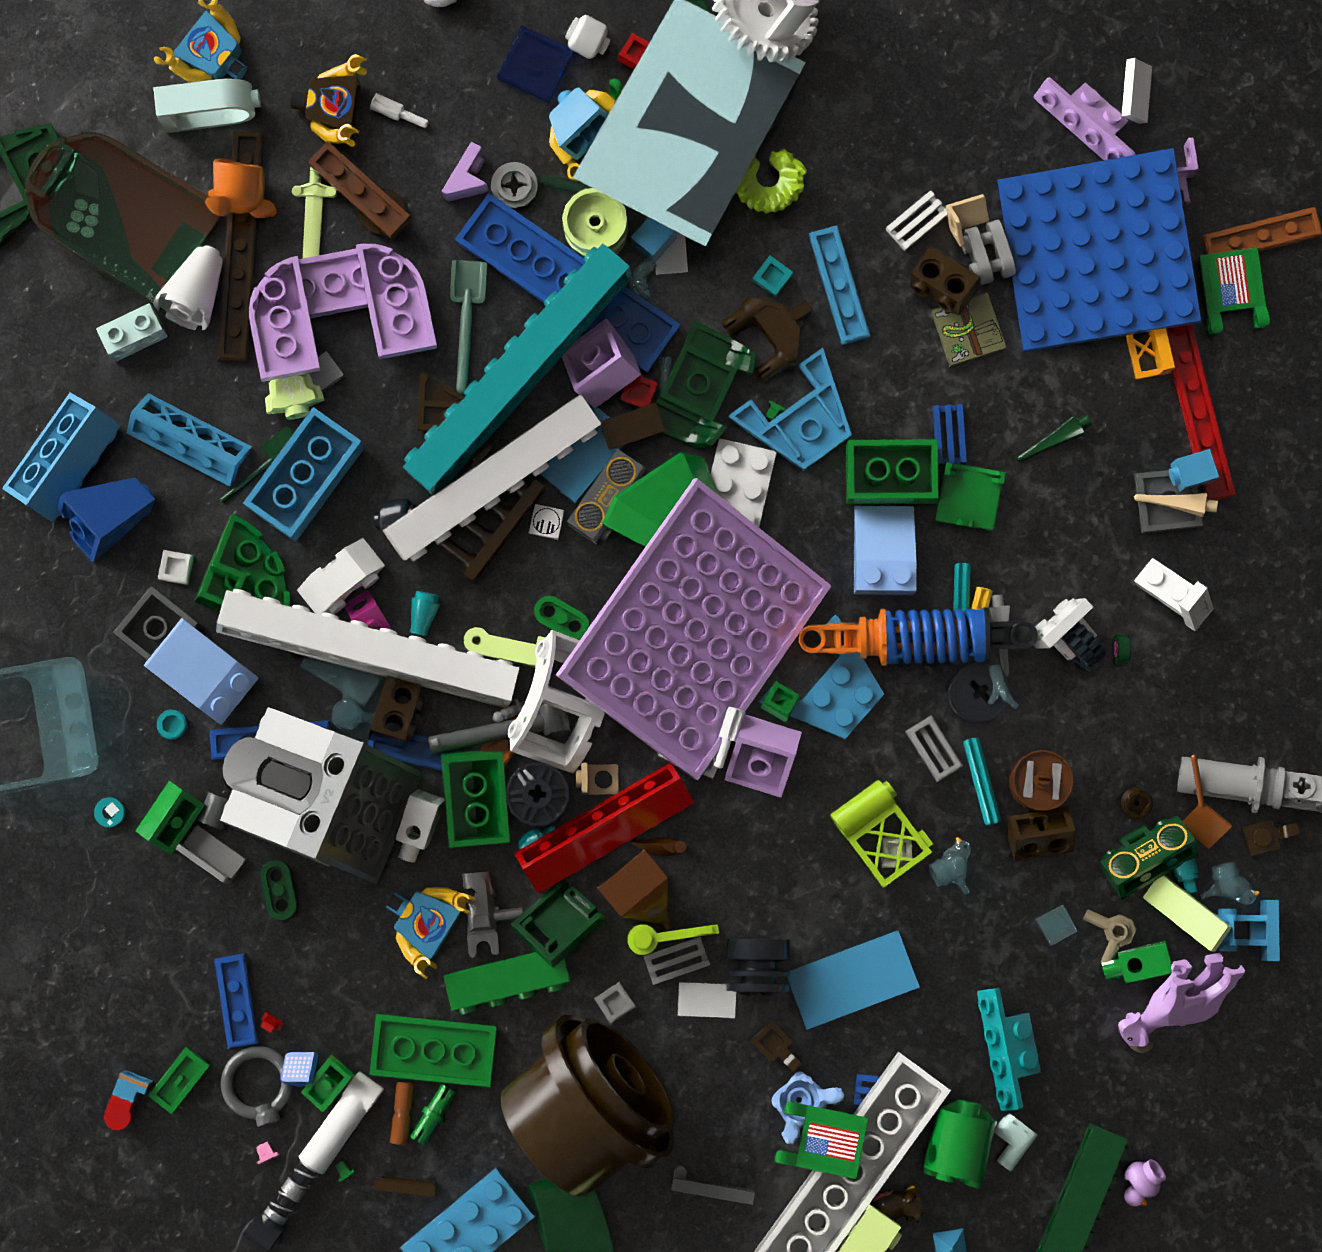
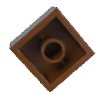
M643 850L598 887V890L620 917L653 922L655 925H659L665 932L673 928V923L669 919V913L667 912L668 877L646 850Z

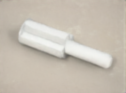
M378 93L375 94L371 101L370 110L396 121L402 118L423 128H426L429 123L428 120L404 110V105Z
M728 707L719 734L723 739L714 764L717 768H723L731 741L736 742L745 715V712L735 707Z

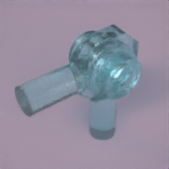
M345 678L343 699L333 706L331 721L338 729L353 730L360 723L372 725L375 713L363 712L354 701L357 680L354 678Z

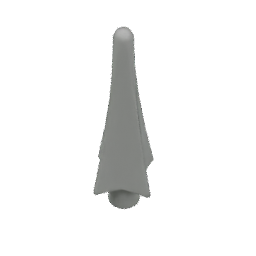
M1003 594L992 595V607L988 608L991 621H1009L1010 605L1004 606ZM998 649L1001 668L1007 677L1009 675L1008 649Z

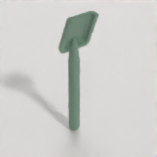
M452 260L450 298L454 302H463L460 316L456 391L461 395H465L464 391L468 387L472 303H483L485 300L487 262Z

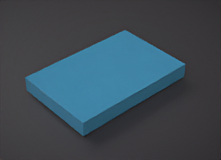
M587 402L599 421L610 418L598 407L594 408ZM600 425L595 428L597 431L595 436L584 443L581 439L571 445L573 448L572 452L560 460L557 456L553 457L547 462L549 467L539 474L574 504L578 502L598 478L616 450L619 449L621 451L625 446L609 450Z

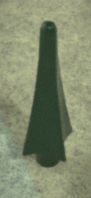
M1086 414L1076 419L1074 415L1045 439L1017 457L1018 461H1024L1044 450L1084 436L1085 432L1083 430L1092 425L1090 418Z

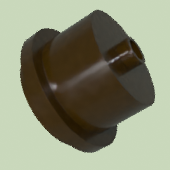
M563 1015L543 1032L542 1049L544 1055L505 1087L501 1093V1108L504 1118L520 1148L547 1179L563 1191L574 1196L584 1197L589 1195L629 1163L641 1168H652L670 1155L673 1150L674 1136L672 1128L675 1125V1112L663 1083L639 1050L619 1031L599 1019L588 1018L584 1020L574 1015Z

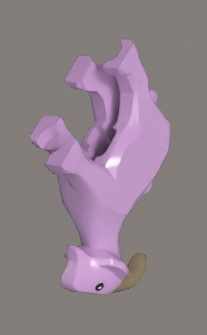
M1220 953L1206 955L1204 959L1206 964L1205 970L1194 981H1191L1190 979L1186 980L1192 969L1189 962L1185 959L1174 961L1171 966L1172 974L1154 992L1142 1015L1139 1012L1136 1014L1128 1013L1126 1019L1119 1022V1032L1131 1049L1138 1053H1144L1153 1048V1043L1149 1041V1034L1155 1029L1164 1026H1185L1206 1021L1218 1013L1223 999L1235 987L1238 980L1245 973V969L1242 965L1238 969H1230L1228 967L1223 969L1222 955Z

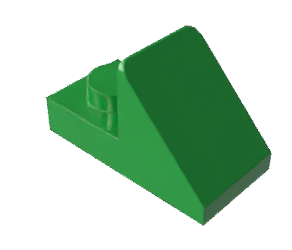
M331 1055L315 1074L313 1083L306 1085L301 1093L320 1111L324 1112L352 1081L355 1075Z

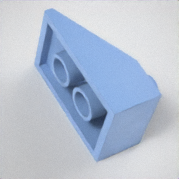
M854 506V594L914 595L916 592L914 506Z
M182 618L144 664L147 669L220 725L223 724L259 679L248 668Z

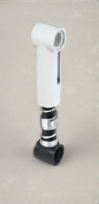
M360 1071L355 1075L338 1103L299 1155L301 1165L298 1169H294L295 1173L291 1178L288 1177L284 1185H282L283 1187H281L282 1191H278L279 1196L274 1203L270 1202L272 1206H267L265 1211L260 1210L243 1234L246 1238L266 1252L272 1249L286 1229L284 1224L288 1220V1213L294 1211L293 1206L295 1203L300 1202L304 1197L305 1193H307L306 1189H310L309 1183L312 1179L317 1178L319 1173H325L364 1115L377 1101L384 1088Z

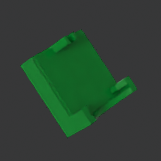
M945 462L935 521L994 530L1006 472Z

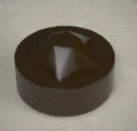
M1139 787L1127 790L1121 798L1122 810L1133 819L1144 818L1150 813L1153 806L1150 794Z

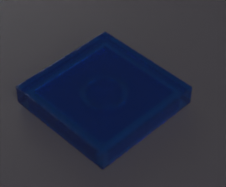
M521 25L497 74V79L550 103L574 51L558 41Z

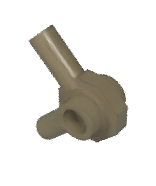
M1088 909L1083 919L1104 929L1109 941L1100 963L1115 960L1119 948L1130 944L1137 931L1134 921L1121 914L1107 918Z

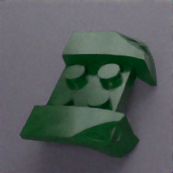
M694 321L659 398L656 400V405L665 431L660 433L680 443L700 449L712 446L727 428V426L713 421L735 374L738 373L743 376L753 374L755 351Z

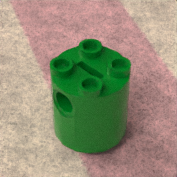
M957 1099L950 1104L939 1107L935 1113L923 1173L936 1176V1179L954 1183V1180L963 1182L964 1185L981 1188L997 1121L989 1115L981 1104Z

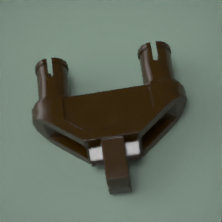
M748 297L742 301L740 309L720 322L723 328L728 330L729 336H733L734 333L750 322L757 324L775 349L776 354L755 368L757 375L761 376V380L766 384L783 370H792L797 367L800 329L804 327L802 320L809 316L813 309L806 300L792 308L790 304L784 306L780 303Z

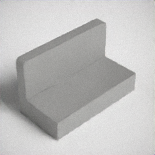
M196 825L183 844H178L176 850L225 884L232 882L247 861L245 857L199 825Z

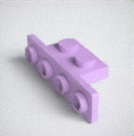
M1049 77L1035 93L1034 99L1104 161L1135 155V152L1116 136L1127 124L1128 120L1087 83H1084L1072 95H1069Z

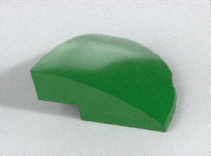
M231 514L194 602L220 611L226 590L233 592V590L239 589L249 592L251 597L259 599L270 597L280 601L281 605L289 606L290 592L286 590L283 563L277 552L272 551L263 540V534L242 518Z

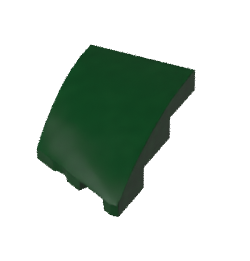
M547 1178L529 1184L528 1191L539 1215L535 1226L547 1252H614L607 1223L595 1190L587 1196L578 1197L563 1191Z

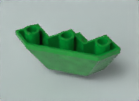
M682 452L678 453L615 495L602 523L646 547L693 479H699L717 494L705 459L700 456Z

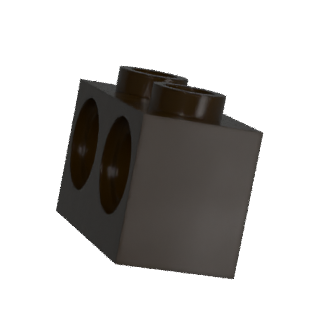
M932 247L928 249L913 269L910 278V286L915 293L921 297L931 298L937 302V305L946 312L952 311L958 316L979 290L980 282L979 275ZM933 273L936 274L937 277L934 279L926 278L925 275ZM952 288H958L962 290V292L958 294H953L949 290Z
M387 675L368 739L399 749H403L406 740L412 741L416 724L411 723L414 713L420 714L425 698L419 696L422 686ZM403 695L406 696L410 702L407 704H399L396 702L394 698L396 696ZM390 722H395L401 726V730L393 732L386 725Z
M1062 807L1048 811L1009 816L1008 841L1014 861L1074 852L1076 830L1069 808Z

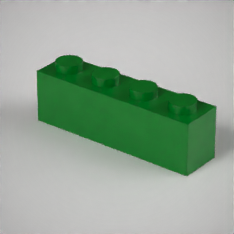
M536 952L443 975L451 1011L459 1009L460 1015L478 1011L476 1005L488 1002L489 1008L506 1004V997L518 995L519 1000L536 996L535 990L547 987L548 993L566 989L565 982L571 981L565 958L553 968Z

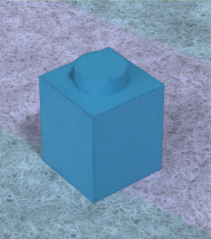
M650 217L631 236L632 246L653 264L677 239L675 230Z
M1210 449L1175 459L1170 464L1169 477L1173 486L1177 485L1179 492L1212 483L1219 478Z

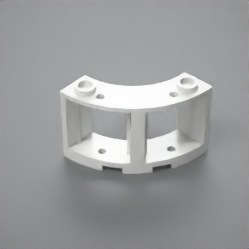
M551 630L544 640H540L536 647V669L528 697L519 716L509 726L510 751L574 773L591 748L592 743L588 739L592 735L594 726L600 728L605 712L587 698L584 700L548 686L554 660L564 663L580 641ZM542 703L579 716L565 744L529 731Z

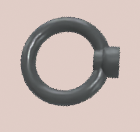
M252 1046L237 1052L227 1062L221 1076V1092L226 1104L232 1111L244 1118L255 1119L257 1127H262L281 1120L279 1111L288 1102L293 1085L281 1082V1088L277 1097L270 1103L258 1107H251L242 1103L235 1095L233 1089L234 1074L242 1063L254 1058L266 1059L277 1067L280 1076L284 1063V1057L274 1049L264 1046Z

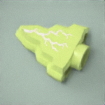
M309 373L271 380L269 382L270 395L265 398L267 414L285 413L286 419L289 420L307 416L310 412L309 407L325 401L320 386L313 384Z

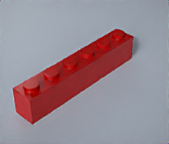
M670 762L514 854L537 894L571 874L580 871L595 860L604 857L607 853L624 843L630 842L643 832L656 827L667 818L683 811L686 807L693 804L694 801Z

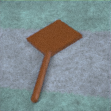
M1193 754L1191 761L1199 805L1182 822L1194 838L1210 849L1232 825L1204 803L1198 759Z

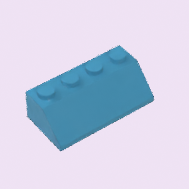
M70 392L2 489L53 523L56 517L61 515L57 508L60 495L67 491L80 489L83 479L90 469L98 463L100 455L106 446L115 439L121 425L95 406Z

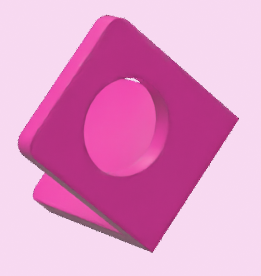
M369 590L346 602L344 608L351 621L364 622L368 625V628L376 630L381 628L392 630ZM367 601L362 608L353 610L358 603Z

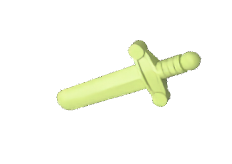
M310 167L309 183L292 188V194L295 197H306L303 258L319 256L323 198H335L338 194L333 186L321 184V176Z

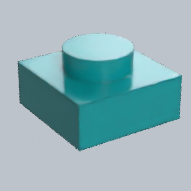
M769 255L752 278V281L776 298L793 276V271Z

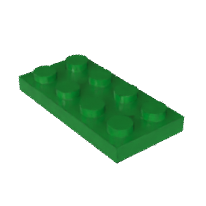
M376 1014L369 1075L491 1087L497 1026Z

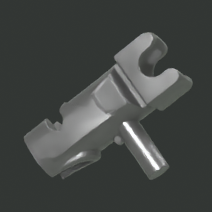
M489 871L462 874L464 889L472 888L477 892L473 896L476 898V902L468 900L466 903V909L471 911L470 914H466L469 957L476 956L477 944L481 941L488 942L492 954L497 955L499 954L496 922L516 920L523 913L522 907L499 910V907H495L494 897L496 892L492 886Z

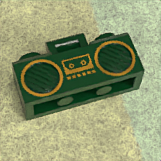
M1175 816L1170 820L1166 818L1159 821L1151 832L1144 824L1118 839L1122 847L1107 851L1099 862L1103 875L1121 900L1178 868L1184 862L1197 857L1199 851L1196 839L1181 819Z

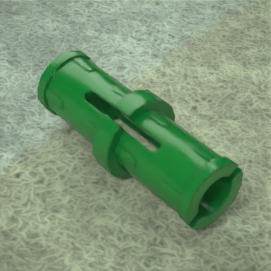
M441 1083L430 1104L424 1106L422 1110L424 1114L409 1136L426 1146L438 1123H443L445 1119L443 1115L458 1093Z

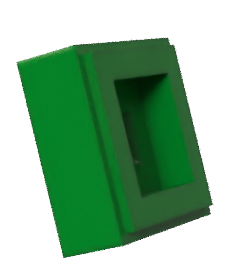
M775 681L760 708L786 723L801 695Z

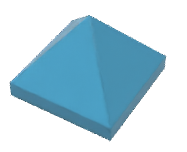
M963 1229L933 1233L936 1252H967Z

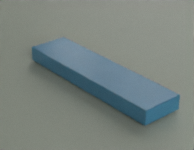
M837 225L809 233L808 236L841 345L870 338V332Z

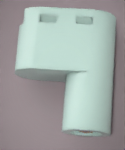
M1009 1113L1006 1117L1002 1118L995 1128L994 1133L1008 1143L996 1161L1011 1172L1038 1136Z

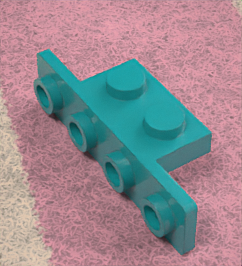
M999 988L977 991L978 1007L982 1016L984 1037L988 1046L990 1067L994 1076L996 1097L1000 1110L1023 1109L1018 1078L1041 1073L1029 1013H1021L1005 1017Z

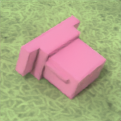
M268 1141L256 1147L260 1158L257 1161L259 1165L268 1163L280 1155L279 1152L272 1150Z

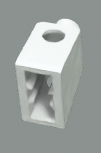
M420 789L409 796L396 835V840L402 842L398 855L399 858L415 863L419 850H424L429 846L445 804L444 798ZM413 826H417L420 829L421 833H415L413 830Z

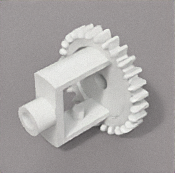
M713 0L716 3L712 7V11L719 13L715 21L724 22L720 29L721 32L730 31L731 33L727 40L730 42L737 39V49L739 50L746 46L748 56L753 51H756L760 61L765 55L770 63L776 57L780 63L784 62L787 57L792 60L796 55L802 54L812 42L817 32L816 26L819 20L815 18L818 14V9L815 7L819 0Z

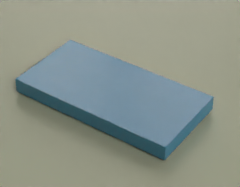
M898 930L790 970V976H786L806 1030L920 987Z

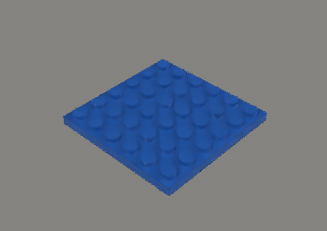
M1174 148L997 180L1006 239L1016 269V275L1012 276L1024 352L1201 323Z

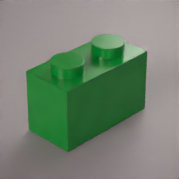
M169 781L136 829V832L150 843L172 855L205 804Z

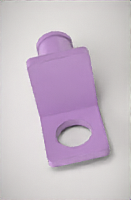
M1193 137L1188 138L1184 144L1187 166L1177 168L1183 206L1191 203L1186 179L1194 177L1198 171Z

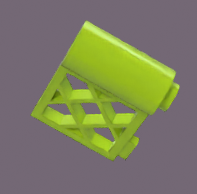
M877 780L831 813L830 817L884 888L931 854L932 851L929 847L933 843L923 829L920 832L915 830L893 799L897 794L887 781L882 784ZM893 813L902 822L900 835L883 832L885 819ZM880 823L879 831L871 830ZM905 828L911 836H904ZM866 833L879 835L876 852L864 851L856 840ZM882 836L899 838L897 856L880 853ZM903 839L916 841L923 852L915 858L901 857ZM867 855L875 856L874 864ZM879 857L896 859L895 872L886 879L883 878L877 869ZM900 860L908 861L907 864L899 869Z
M640 924L630 930L628 945L634 953L646 955L656 948L658 942L719 934L718 924L656 933L652 927Z

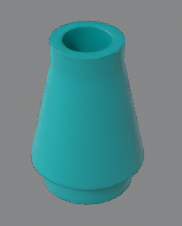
M416 591L411 603V633L427 636L428 630L440 607L438 595Z

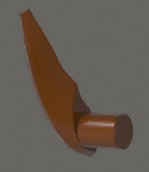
M673 838L632 839L633 846L657 855H676L683 853L689 847L685 842Z

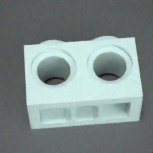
M150 303L96 328L108 355L115 362L168 337L156 310Z

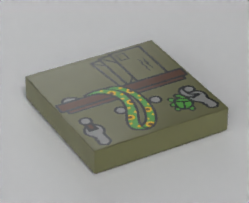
M988 293L973 297L959 316L952 311L946 312L941 308L934 309L931 312L949 367L1003 351L1007 348Z

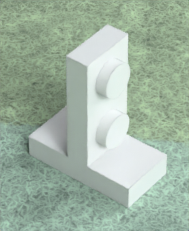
M1153 558L1134 580L1138 587L1181 615L1186 626L1194 631L1199 628L1214 609L1208 589L1199 582L1192 585Z

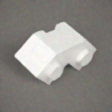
M364 538L343 548L335 555V560L330 562L325 568L321 569L319 567L297 589L315 614L321 615L328 612L336 614L346 605L344 600L352 591L361 586L367 589L379 579L377 574L385 565Z

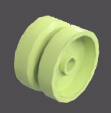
M589 188L573 195L565 205L562 216L566 241L574 252L584 258L591 248L595 246L598 249L602 243L615 254H618L624 247L629 230L626 209L623 203L594 188Z

